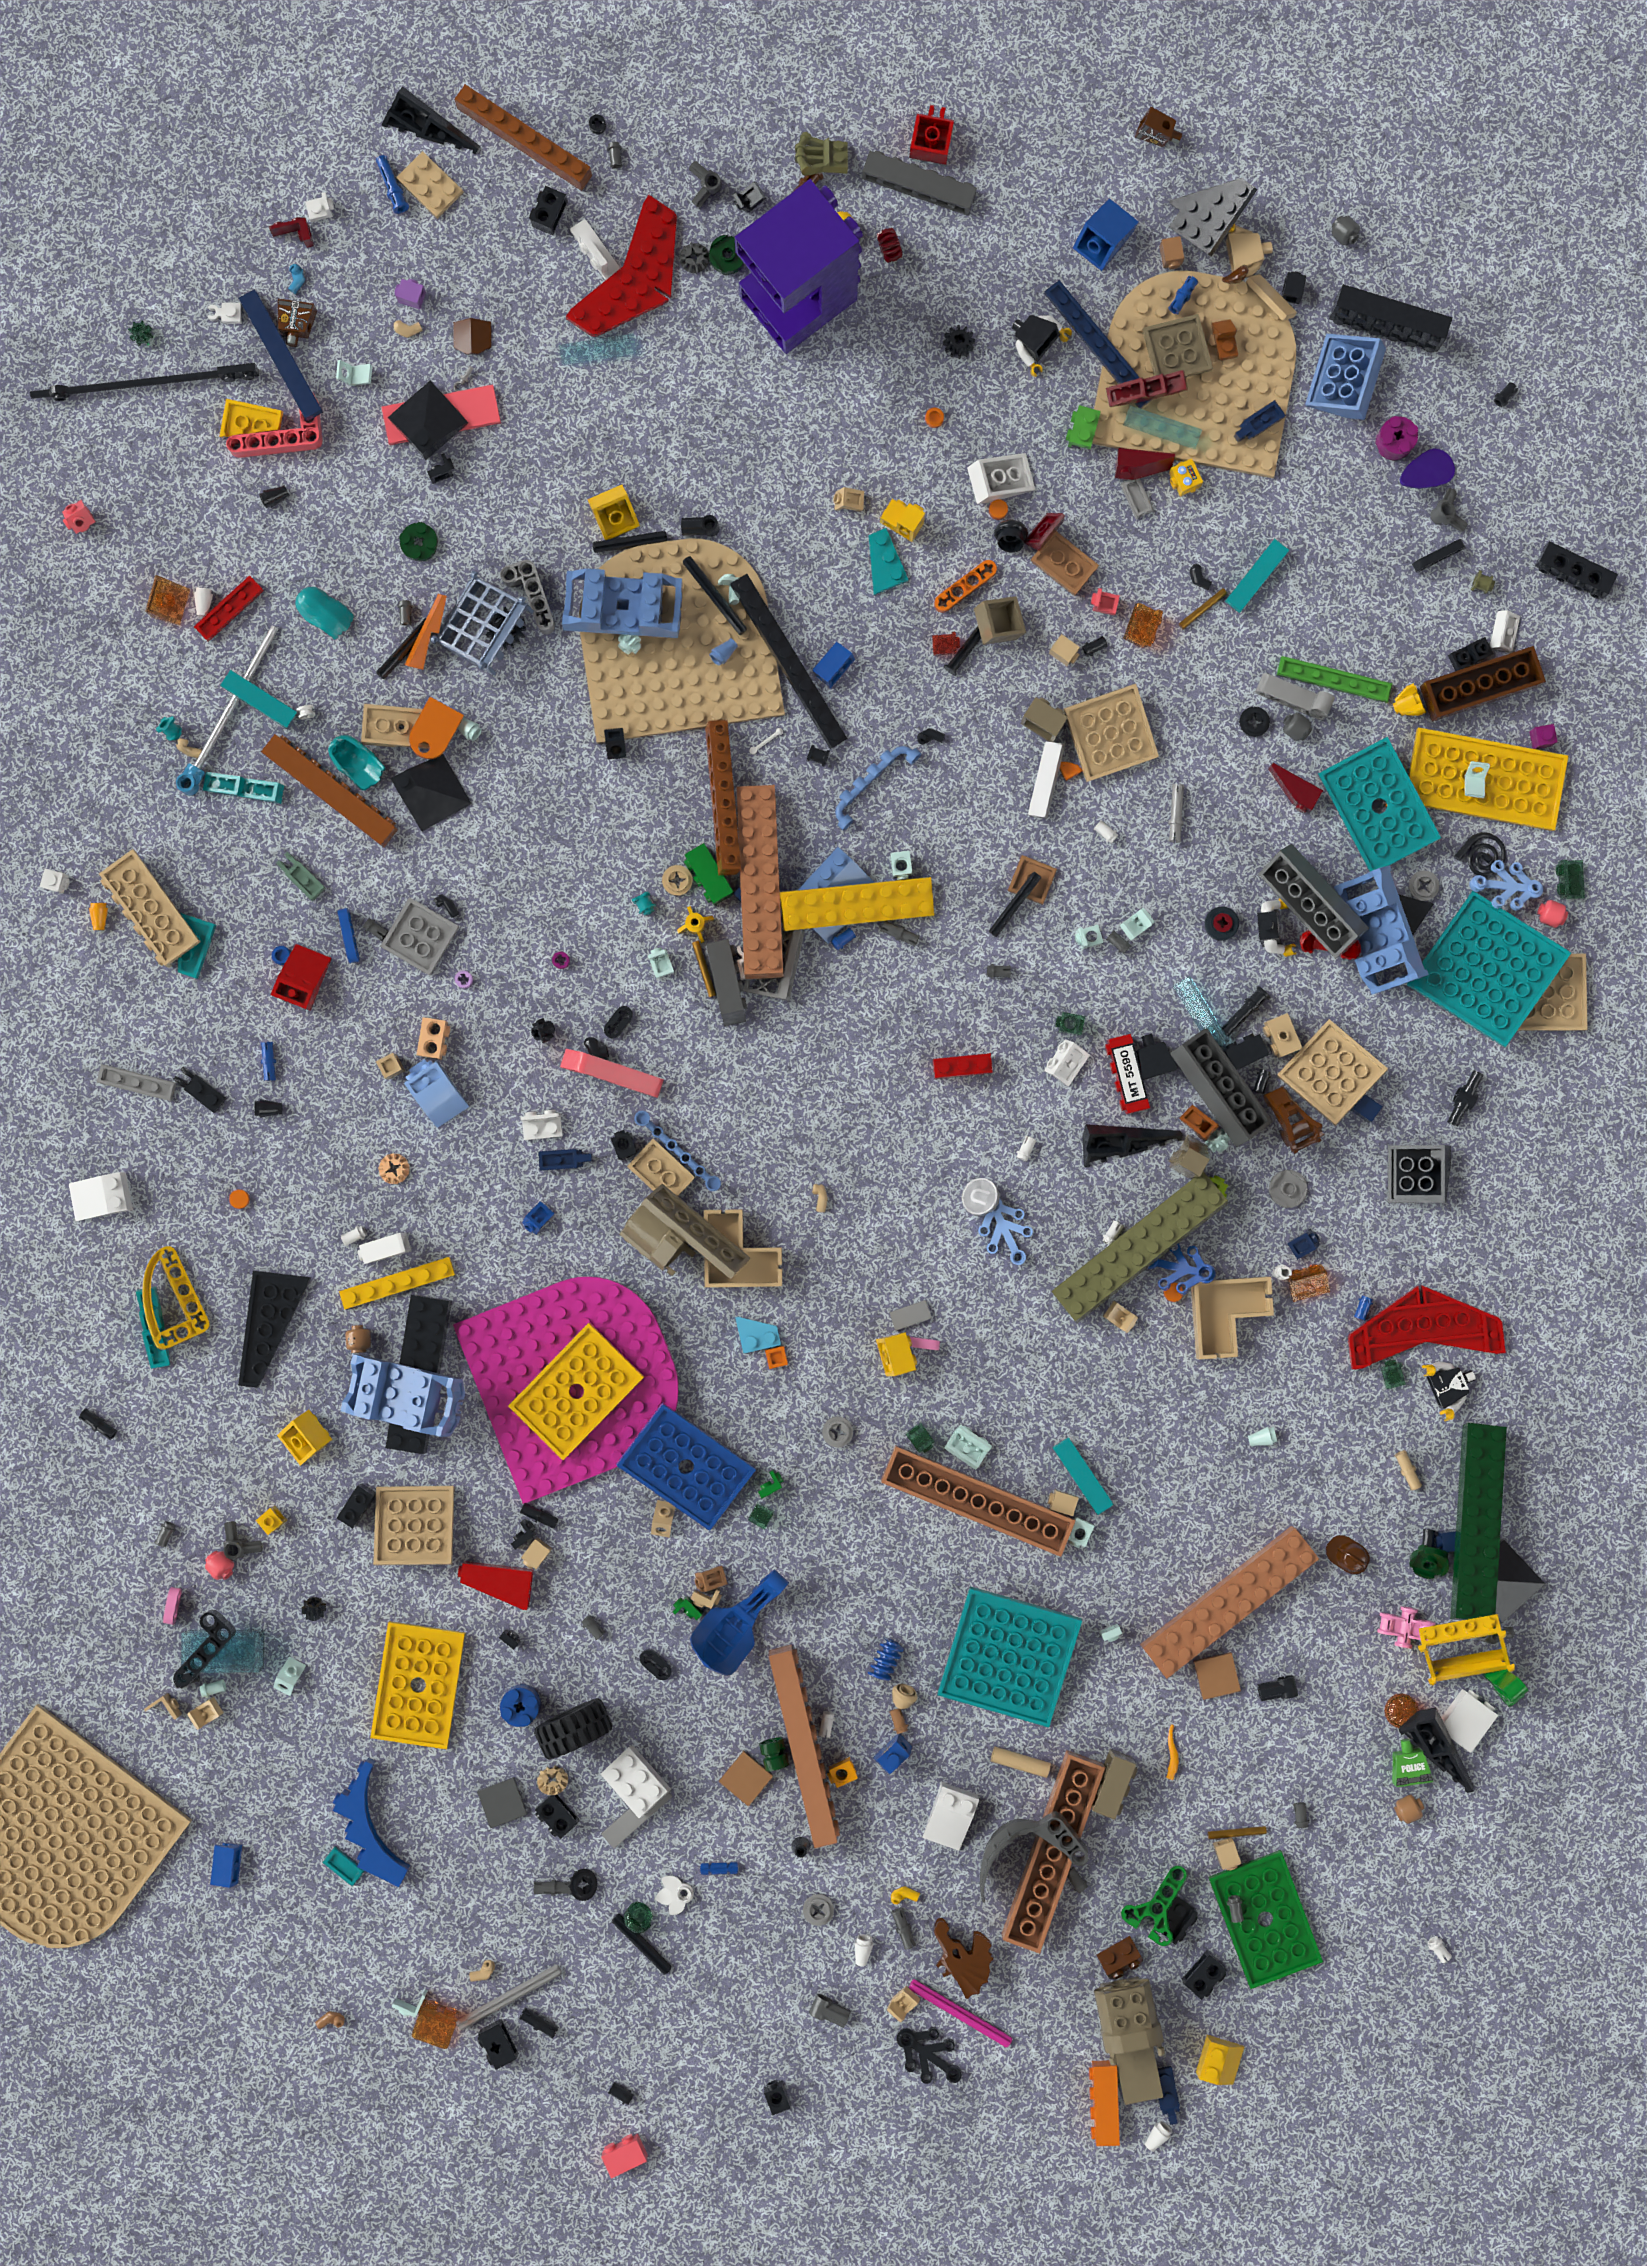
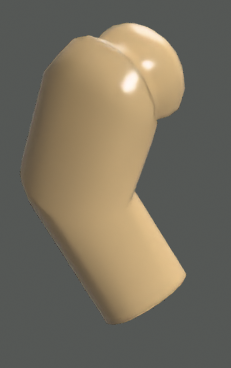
M397 320L393 325L395 332L406 338L423 331L419 322L409 326L401 320Z
M179 738L178 744H176L177 749L187 756L198 758L202 749L187 746V739Z
M814 1184L812 1193L818 1194L816 1211L823 1213L826 1211L828 1200L825 1186Z
M491 1960L484 1961L479 1971L469 1973L470 1981L489 1979L495 1970V1963Z

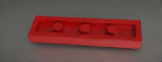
M249 575L203 617L194 628L209 642L264 590Z

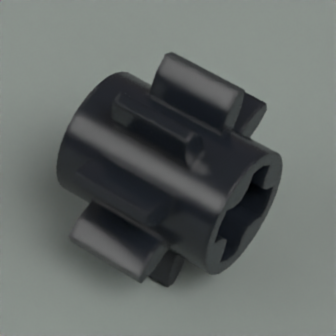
M541 1018L532 1024L531 1034L535 1040H541L542 1043H545L554 1037L555 1027L551 1021L545 1022L544 1018Z
M311 1597L307 1601L304 1600L302 1614H306V1620L316 1621L320 1617H324L326 1604L322 1603V1598Z

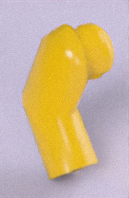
M903 1886L891 1893V1902L898 1905L905 1898L917 1902L920 1893Z

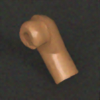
M329 2011L315 2021V2024L320 2030L329 2023L340 2028L344 2025L345 2018L341 2013Z

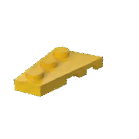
M226 399L219 437L278 431L281 428L283 411Z

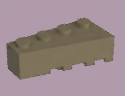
M1187 1135L1180 1149L1171 1155L1169 1167L1187 1178L1200 1177L1210 1160L1208 1146Z

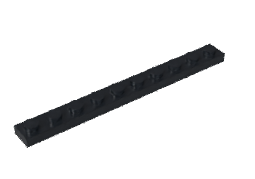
M748 574L733 581L730 586L830 750L847 740L848 738Z

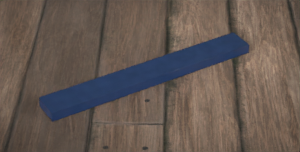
M1060 280L1044 291L1045 296L1118 384L1140 378ZM1152 400L1142 401L1134 404L1140 410Z
M254 289L239 297L243 308L305 420L309 421L322 414L323 411L256 290Z

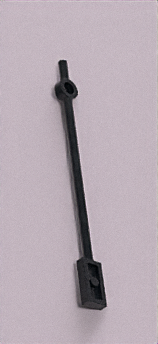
M255 363L221 366L217 367V370L170 376L71 387L53 385L49 389L30 391L31 399L52 397L55 401H65L71 394L214 378H221L225 382H234L235 379L240 378L253 380L254 377L259 376V369Z

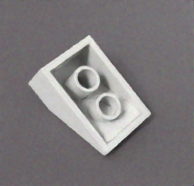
M1026 453L980 459L967 467L977 504L989 503L996 499H1005L1035 490Z
M117 1172L69 1183L75 1221L133 1210L125 1172Z
M941 1782L922 1838L959 1851L979 1802L978 1795Z

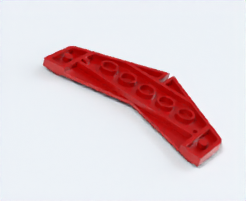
M651 195L647 196L643 202L623 267L572 307L566 315V320L588 335L598 337L669 302V299L658 291L671 298L677 216L673 210Z
M1421 1285L1423 1303H1420L1419 1286H1416L1356 1328L1348 1336L1352 1370L1363 1369L1424 1342L1493 1354L1506 1353L1503 1325L1499 1317Z

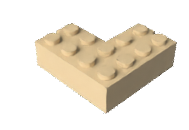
M743 1209L725 1210V1214H722V1210H704V1219L750 1257L747 1264L731 1279L704 1257L705 1287L783 1286L782 1269H778V1265H782V1247L744 1248Z
M1271 1277L1213 1280L1207 1284L1199 1282L1191 1287L1196 1359L1238 1357L1235 1318L1274 1316L1273 1298H1265V1294H1272Z

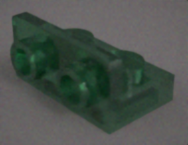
M1567 859L1559 861L1558 865H1556V875L1559 876L1557 894L1560 895V900L1584 899L1583 860L1567 861Z

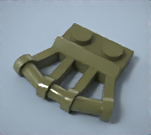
M808 132L801 134L799 143L795 145V162L799 164L802 175L808 176L822 172L847 174L848 142L829 141V138L821 140L812 137Z

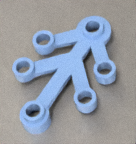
M1496 860L1492 863L1491 870L1497 873L1505 882L1486 880L1481 875H1476L1469 882V886L1474 892H1481L1484 888L1506 890L1492 900V906L1497 909L1501 908L1505 901L1516 891L1524 893L1519 898H1514L1510 902L1511 909L1515 911L1522 908L1524 902L1529 898L1536 899L1543 893L1542 884L1537 880H1530L1522 871L1523 867L1519 862H1514L1509 867V871L1512 875H1516L1523 884L1517 883L1506 872L1504 863L1501 860Z
M999 1198V1203L995 1210L985 1215L982 1226L978 1228V1233L983 1237L990 1233L989 1225L994 1216L997 1225L990 1243L986 1246L987 1252L994 1254L998 1251L997 1245L1001 1234H1003L1011 1251V1262L1015 1265H1021L1025 1262L1026 1255L1022 1250H1018L1009 1230L1021 1233L1023 1237H1030L1033 1230L1029 1226H1021L1004 1220L1001 1212L1012 1215L1016 1220H1021L1024 1218V1211L1003 1205ZM1016 1211L1022 1212L1021 1218L1015 1216ZM982 1227H986L988 1230L985 1235L980 1232ZM1025 1228L1030 1229L1029 1235H1024L1023 1230ZM991 1244L995 1245L996 1250L994 1252L989 1251V1246ZM1015 1254L1021 1255L1020 1261L1014 1259Z

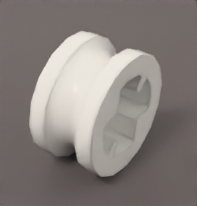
M304 705L296 709L300 713L298 716L300 720L315 716V712L312 711L314 709L313 705Z

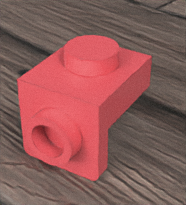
M1098 588L1097 593H1093L1091 604L1094 605L1093 611L1115 616L1120 595L1102 592V589Z

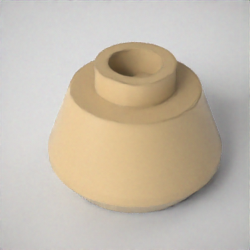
M898 1684L893 1687L892 1701L897 1708L907 1709L917 1701V1693L911 1686Z

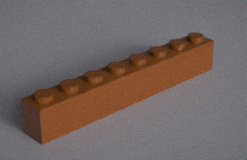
M464 84L454 100L458 110L582 191L591 179L592 172L590 166L466 84Z
M274 734L261 752L378 844L385 847L398 831L394 827L396 823L388 816L385 819L380 816L381 811L375 806H367L364 803L366 799L358 793L353 795L349 792L351 788L344 782L339 784L335 781L336 776L330 771H322L320 769L321 764L312 758L309 761L304 757L306 753L299 747L295 749L289 745L291 741L285 736L279 737Z

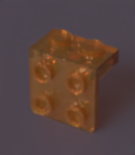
M424 1999L418 2012L419 2015L412 2031V2037L436 2047L447 2049L461 2012L452 2007L440 2005L433 2000Z

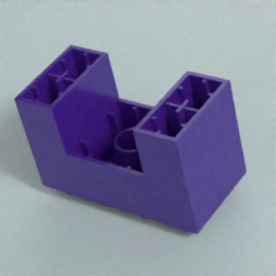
M811 179L734 237L736 253L751 271L749 275L738 282L739 296L785 354H788L857 301L858 284L861 282L858 270L862 267L859 260V254L862 253V248L859 244V239L863 237L862 231L852 217L848 216L843 220L835 211L838 201L832 191L825 185L818 189Z

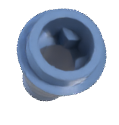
M730 638L728 641L712 649L709 656L716 665L720 666L726 663L738 645Z

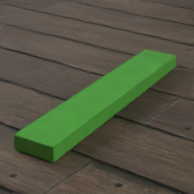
M1281 656L1276 674L1277 676L1385 703L1389 700L1393 684Z

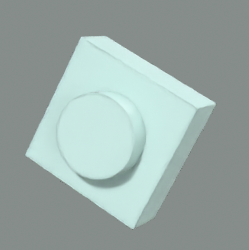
M1116 1624L1101 1630L1100 1634L1104 1641L1112 1642L1117 1640L1122 1632L1119 1625Z

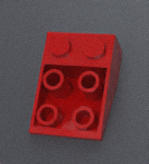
M295 944L276 979L270 995L311 1011L332 958Z

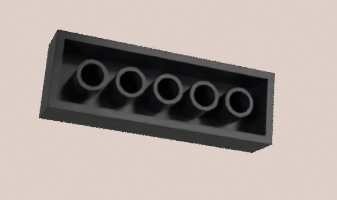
M1344 284L1335 297L1329 317L1337 325L1346 324L1358 331L1363 329L1369 331L1373 336H1386L1390 341L1396 342L1399 340L1405 342L1407 346L1422 347L1426 352L1430 353L1438 352L1445 342L1453 318Z

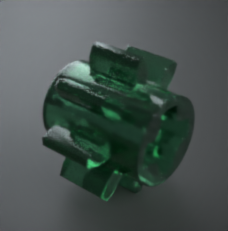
M143 320L140 323L133 322L132 328L128 329L133 334L129 338L132 342L136 341L138 346H141L142 343L148 345L149 339L154 337L150 333L152 330L151 326H146Z

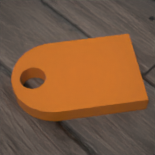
M429 697L409 735V742L413 752L423 759H435L441 756L448 747L464 715ZM427 743L430 749L428 752L422 753L418 749L419 745Z

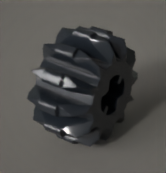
M957 325L956 330L951 327L949 328L950 333L946 332L944 334L945 340H943V345L946 346L945 352H951V357L958 354V359H961L962 353L967 357L969 355L968 351L974 350L973 344H975V339L972 338L973 332H967V326L963 330L960 329V325Z

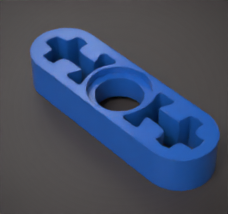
M348 908L339 909L338 917L347 959L350 964L360 962L356 939L353 936L355 934L350 911Z

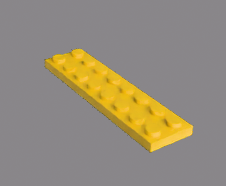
M931 877L780 892L783 931L934 916Z

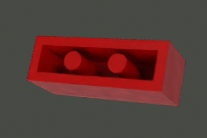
M991 1053L936 1058L932 1060L934 1079L984 1075L993 1072Z

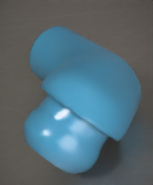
M292 264L289 271L292 273L293 282L288 287V290L296 295L305 282V276L300 266Z

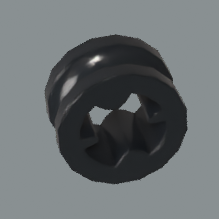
M595 114L590 117L589 128L592 133L602 134L605 131L606 122L603 116ZM595 121H599V128H596Z

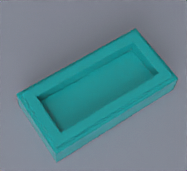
M336 1846L322 1862L352 1887L364 1873V1870L357 1867L358 1864Z

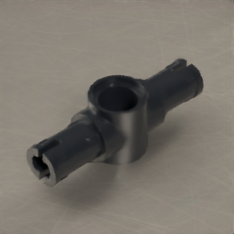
M1473 1070L1467 1084L1458 1088L1455 1093L1457 1095L1453 1098V1106L1455 1107L1447 1121L1448 1123L1458 1127L1464 1113L1472 1110L1478 1099V1091L1476 1089L1484 1076L1483 1074Z

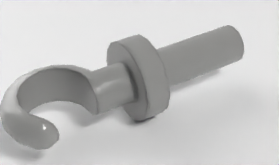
M469 366L465 374L460 376L461 380L454 383L453 389L455 392L461 391L456 390L458 384L464 385L465 382L468 383L469 380L467 378L474 369L473 367Z

